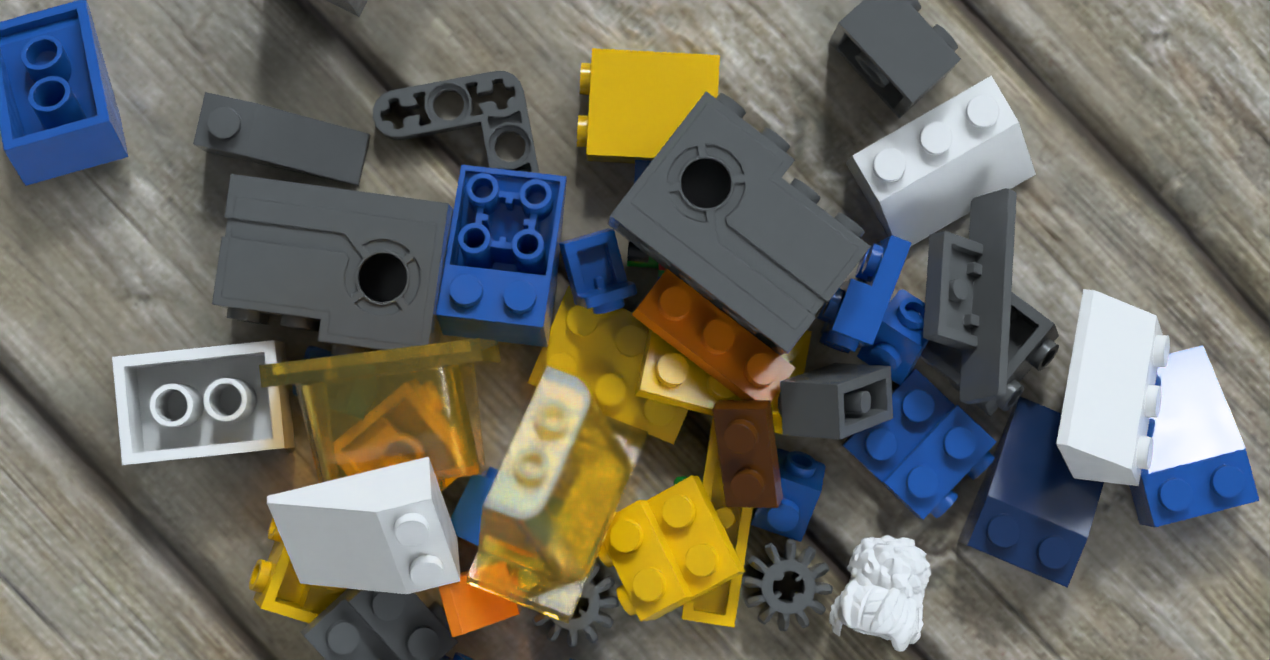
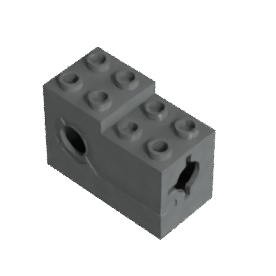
M706 91L611 213L608 225L662 267L674 273L777 354H788L815 320V314L825 303L829 302L871 246L860 239L865 231L849 217L840 212L835 217H832L816 205L821 197L813 189L796 178L790 184L782 178L795 159L786 153L790 145L781 136L767 127H763L760 132L742 119L746 111L737 102L723 93H720L715 98Z
M231 174L225 210V218H227L225 237H221L212 304L227 308L226 318L269 325L270 315L281 316V326L319 332L318 341L332 344L331 354L371 360L372 350L386 352L385 362L423 367L424 357L438 358L441 328L436 317V310L454 209L449 203Z

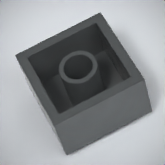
M863 0L838 23L829 43L900 119L944 79L961 60L954 52L958 49V45L943 27L936 24L932 28L918 13L921 9L918 0Z

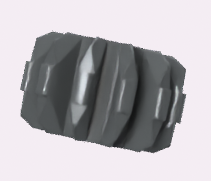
M793 539L786 540L784 544V557H779L773 543H766L764 545L765 552L771 561L765 565L756 556L752 555L748 559V563L761 573L759 577L751 575L742 576L741 584L748 588H759L760 591L748 595L744 602L748 608L767 602L757 617L758 621L762 624L769 622L777 611V625L780 631L788 630L790 614H795L799 625L802 628H806L809 626V619L803 610L807 606L820 615L826 611V607L814 599L815 593L823 595L832 594L833 587L825 582H815V579L829 572V566L823 562L807 568L814 559L816 550L808 546L802 551L799 558L795 559L796 542ZM785 571L794 572L792 577L796 581L800 580L799 590H791L789 598H779L782 594L777 588L773 590L774 580H783Z
M579 555L571 556L569 562L570 573L566 574L561 563L557 559L552 560L549 566L556 580L553 581L546 575L542 577L536 575L534 578V582L539 587L548 591V594L534 593L528 597L530 605L546 606L547 608L533 617L534 625L539 626L552 619L554 624L549 629L547 639L553 642L558 638L561 628L567 629V644L569 647H576L579 629H583L586 638L591 643L597 641L598 634L592 622L596 621L605 628H611L614 620L608 614L599 610V608H616L619 606L618 597L601 596L600 594L615 584L613 576H607L596 583L593 578L599 572L601 566L596 560L589 565L586 574L579 573L581 563ZM569 587L579 588L580 597L589 599V606L586 608L581 605L579 614H570L568 605L559 602L560 593L567 596Z

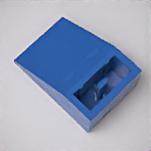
M461 165L436 310V317L443 335L548 347L556 295L560 254L559 243L561 242L567 184L566 176Z

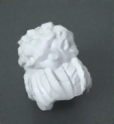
M889 535L882 536L881 538L870 537L862 539L861 544L854 548L847 570L851 573V579L845 586V589L841 591V595L836 597L834 604L831 605L829 623L832 625L833 633L840 637L842 625L844 624L857 632L891 640L892 646L898 652L904 651L909 644H914L920 639V631L924 624L922 621L924 589L929 582L931 569L929 568V562L925 558L926 553L915 546L913 539L905 537L894 539Z

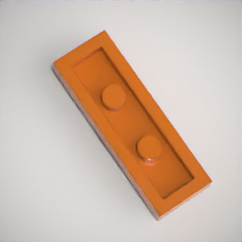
M666 269L632 313V316L741 400L772 401L780 390V381L788 379L795 370L792 364L668 269Z

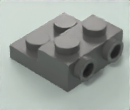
M1013 292L1011 294L1006 395L1001 399L975 403L989 416L998 407L1003 411H1008L1019 400L1025 387L1020 381L1032 367L1038 371L1043 370L1052 361L1059 349V345L1054 342L1059 336L1055 324ZM929 340L919 358L945 377L949 384L960 392L962 350Z
M347 588L301 631L302 635L325 660H440L458 643L449 632L450 628L445 610L436 601L427 607L415 593L398 594Z

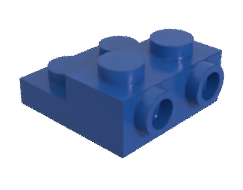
M890 235L877 244L873 243L871 248L861 258L855 277L863 281L860 282L851 278L843 282L829 302L819 309L817 319L824 321L819 343L847 354L850 351L856 352L857 348L868 347L874 344L912 244L911 242Z
M913 369L902 385H898L892 391L893 419L850 435L842 446L917 518L924 520L931 513L937 519L957 500L958 495L952 489L966 474L972 480L976 479L993 462L995 457L989 450L996 444V441L960 406L954 405L917 369Z

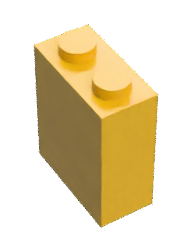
M592 48L591 63H581L580 94L589 95L588 116L578 115L577 147H587V161L634 164L635 160L652 161L706 91L715 98L718 96L720 55Z

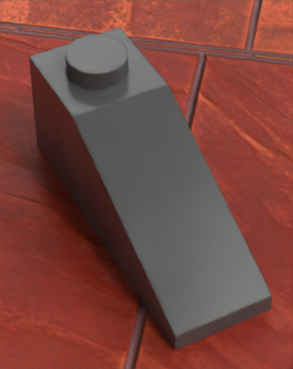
M205 92L193 144L207 153L359 186L370 134L258 103Z

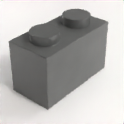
M833 363L780 381L781 392L778 397V411L782 417L783 435L840 440L893 419L891 366Z

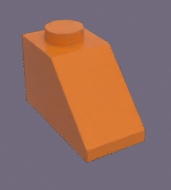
M507 560L460 572V582L438 587L452 637L463 635L519 615L522 611L520 601L528 599L527 588L521 569L511 570Z

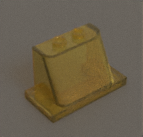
M476 338L259 365L261 388H296L319 483L429 457L440 490L446 489L445 479L487 473L474 366L501 363L498 341Z
M546 366L482 505L478 553L467 574V584L569 624L646 443L648 432L603 415L587 386L579 378Z

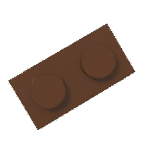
M718 400L712 411L726 507L778 508L783 499L771 400Z

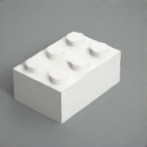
M270 340L112 357L122 465L295 447L285 342Z

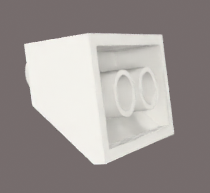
M992 75L852 155L846 163L887 235H893L912 243L911 246L970 213L973 198L1005 188L1012 189L1036 175L1019 121Z
M1083 289L1056 444L1073 478L1139 486L1141 469L1149 470L1152 463L1154 442L1153 437L1147 436L1150 418H1158L1160 413L1162 389L1161 386H1157L1155 383L1158 367L1166 368L1170 338L1168 335L1162 334L1156 315L1098 291Z

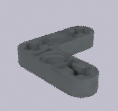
M492 71L391 90L382 94L376 100L373 107V120L376 127L390 139L407 140L482 126L489 168L519 171L527 166H531L532 173H539L525 93L520 81L509 72ZM503 83L507 91L515 90V97L507 100L508 108L498 109L493 101L479 103L483 114L473 116V101L467 88L477 86L478 97L493 94L494 84ZM455 92L463 98L464 109L457 118L444 120L437 116L434 105L436 99L442 93ZM425 96V110L431 120V124L421 126L422 117L420 115L404 118V127L396 129L391 121H384V115L392 112V103L399 102L404 110L418 109L420 106L416 98ZM507 133L520 135L525 141L523 156L514 162L501 160L495 151L498 139Z

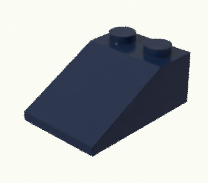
M1020 397L1012 408L993 454L995 459L986 471L957 542L1068 588L1089 537L1104 482L1073 478L1056 444L1061 413Z

